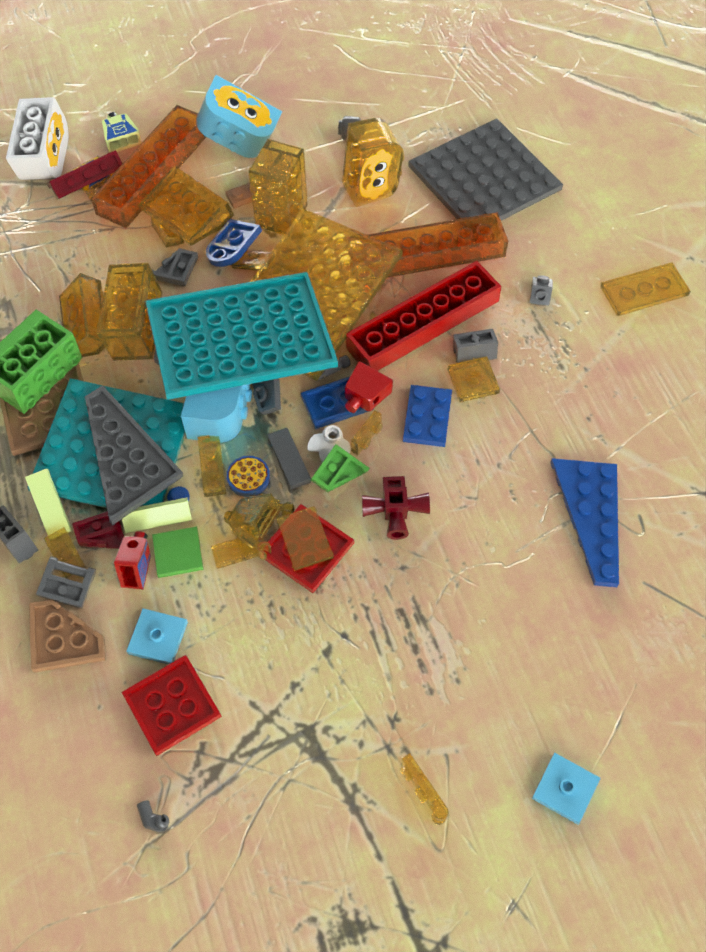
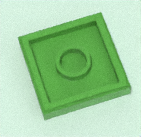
M197 526L152 534L158 578L204 570Z

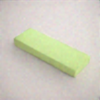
M44 469L26 476L25 479L49 540L72 532L49 470Z
M187 497L140 506L122 518L125 533L192 520Z

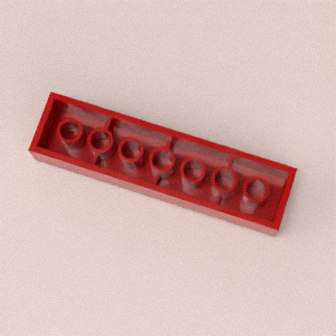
M475 261L346 333V349L357 362L360 361L379 371L499 302L502 286L478 261Z

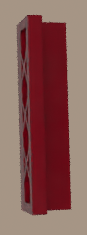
M114 150L49 181L47 185L49 189L52 188L57 199H60L123 169L124 165L117 151Z

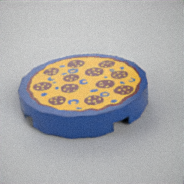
M243 456L230 464L226 479L230 489L235 494L250 497V495L261 494L267 488L270 482V471L262 459L255 456Z

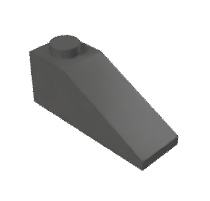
M1 506L0 539L17 562L21 563L31 558L38 551V548L5 506Z

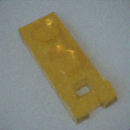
M410 753L401 759L402 767L400 771L408 782L410 780L416 787L414 791L421 803L426 802L432 810V821L437 825L444 824L448 816V808Z

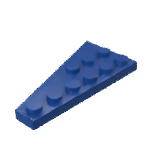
M552 458L550 463L556 473L558 486L561 487L564 496L563 500L573 528L576 529L579 545L585 554V561L593 584L595 586L617 588L619 585L617 464Z

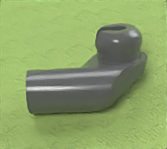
M149 800L137 804L142 824L146 829L163 832L168 828L170 822L168 816L153 813Z

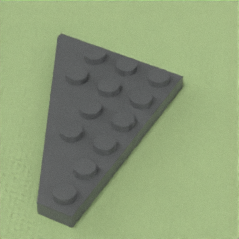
M101 386L86 395L85 400L109 521L114 525L181 479L183 472L106 388Z

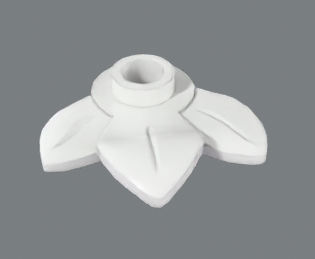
M330 425L322 433L315 434L310 438L307 449L308 451L319 452L320 460L323 462L335 444L349 454L351 447L349 442L343 438L340 428ZM334 435L336 438L332 439L328 436Z

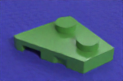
M335 444L310 480L328 493L363 475L370 468Z

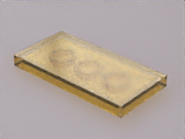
M673 262L601 282L600 286L617 316L689 296L691 292Z

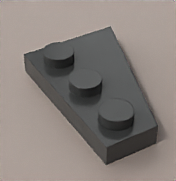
M280 378L252 383L254 388L253 395L259 413L267 415L281 410Z

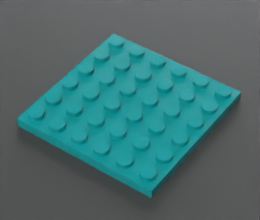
M70 378L33 474L48 469L59 498L107 508L85 400L86 395L103 385ZM104 386L176 464L185 436L181 419L184 403ZM168 487L141 506L164 502Z

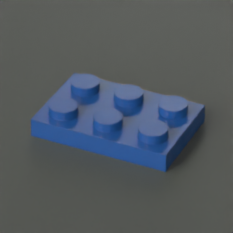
M411 385L403 442L445 447L452 396L451 389Z

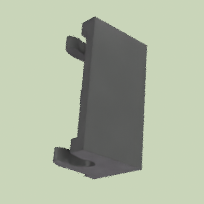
M487 329L453 334V352L456 353L457 365L497 359L498 340L494 330Z

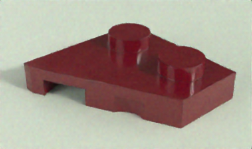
M108 511L72 523L79 546L119 549L123 537H125L120 521L114 525L110 523Z

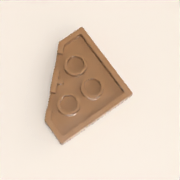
M53 599L29 603L31 670L34 673L106 661L105 642L102 634L90 628L85 622L65 610Z

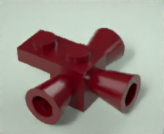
M405 476L383 477L384 498L362 495V516L365 517L384 512L385 520H389L386 535L389 539L400 540L409 536L405 522L408 511L430 514L429 492L407 497Z

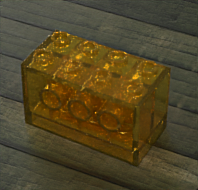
M267 139L248 171L255 224L260 225L261 229L290 237L308 205L304 149Z
M149 263L113 264L108 267L96 333L113 361L153 359L155 343L146 300L162 298L163 292Z

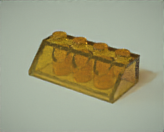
M80 273L59 295L62 325L73 333L82 357L100 354L110 344L101 281Z

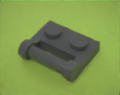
M51 556L36 595L82 609L95 577L96 569L90 567L86 569L58 561V558ZM55 569L84 577L83 583L53 575Z

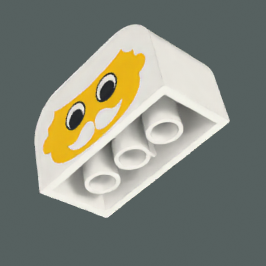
M54 97L19 99L6 160L20 180L55 179L62 174L69 133L66 118Z

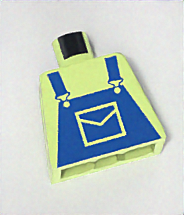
M111 112L108 114L107 119L102 121L109 153L114 150L118 152L142 144L139 130L127 114L118 115L115 112Z

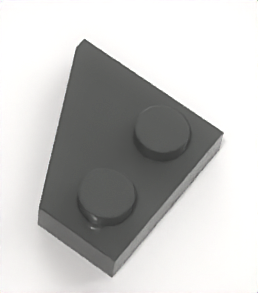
M179 248L171 257L162 261V266L156 271L153 269L149 271L150 279L186 286L198 260V253Z

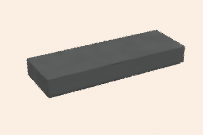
M288 428L267 434L291 490L311 483V477Z

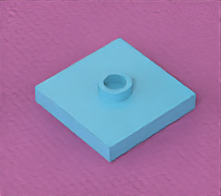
M143 608L126 650L127 654L168 665L175 660L187 627V619Z
M554 753L532 799L579 825L601 778Z

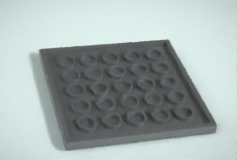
M497 118L408 162L409 168L472 236L561 191L563 188V183Z

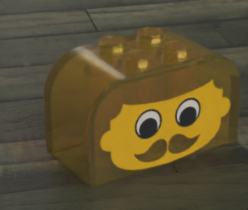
M371 118L348 123L342 183L355 207L391 197L397 190L399 179L402 175L401 167L402 161H404V151L388 123L382 118Z

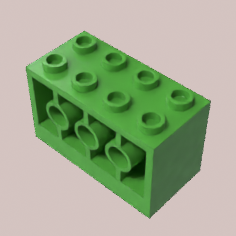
M37 309L0 342V398L23 414L33 408L36 402L44 394H47L82 359L73 333Z

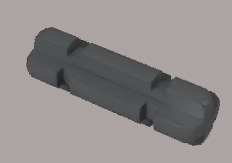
M347 355L339 357L338 367L314 371L312 375L318 381L324 378V375L327 377L340 371L341 367L343 369L351 365L350 359Z

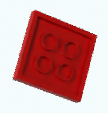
M300 504L259 551V556L308 591L314 593L354 545V539Z
M187 655L122 691L127 704L156 756L222 717Z

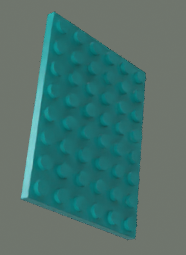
M307 272L146 300L167 400L338 367V360Z

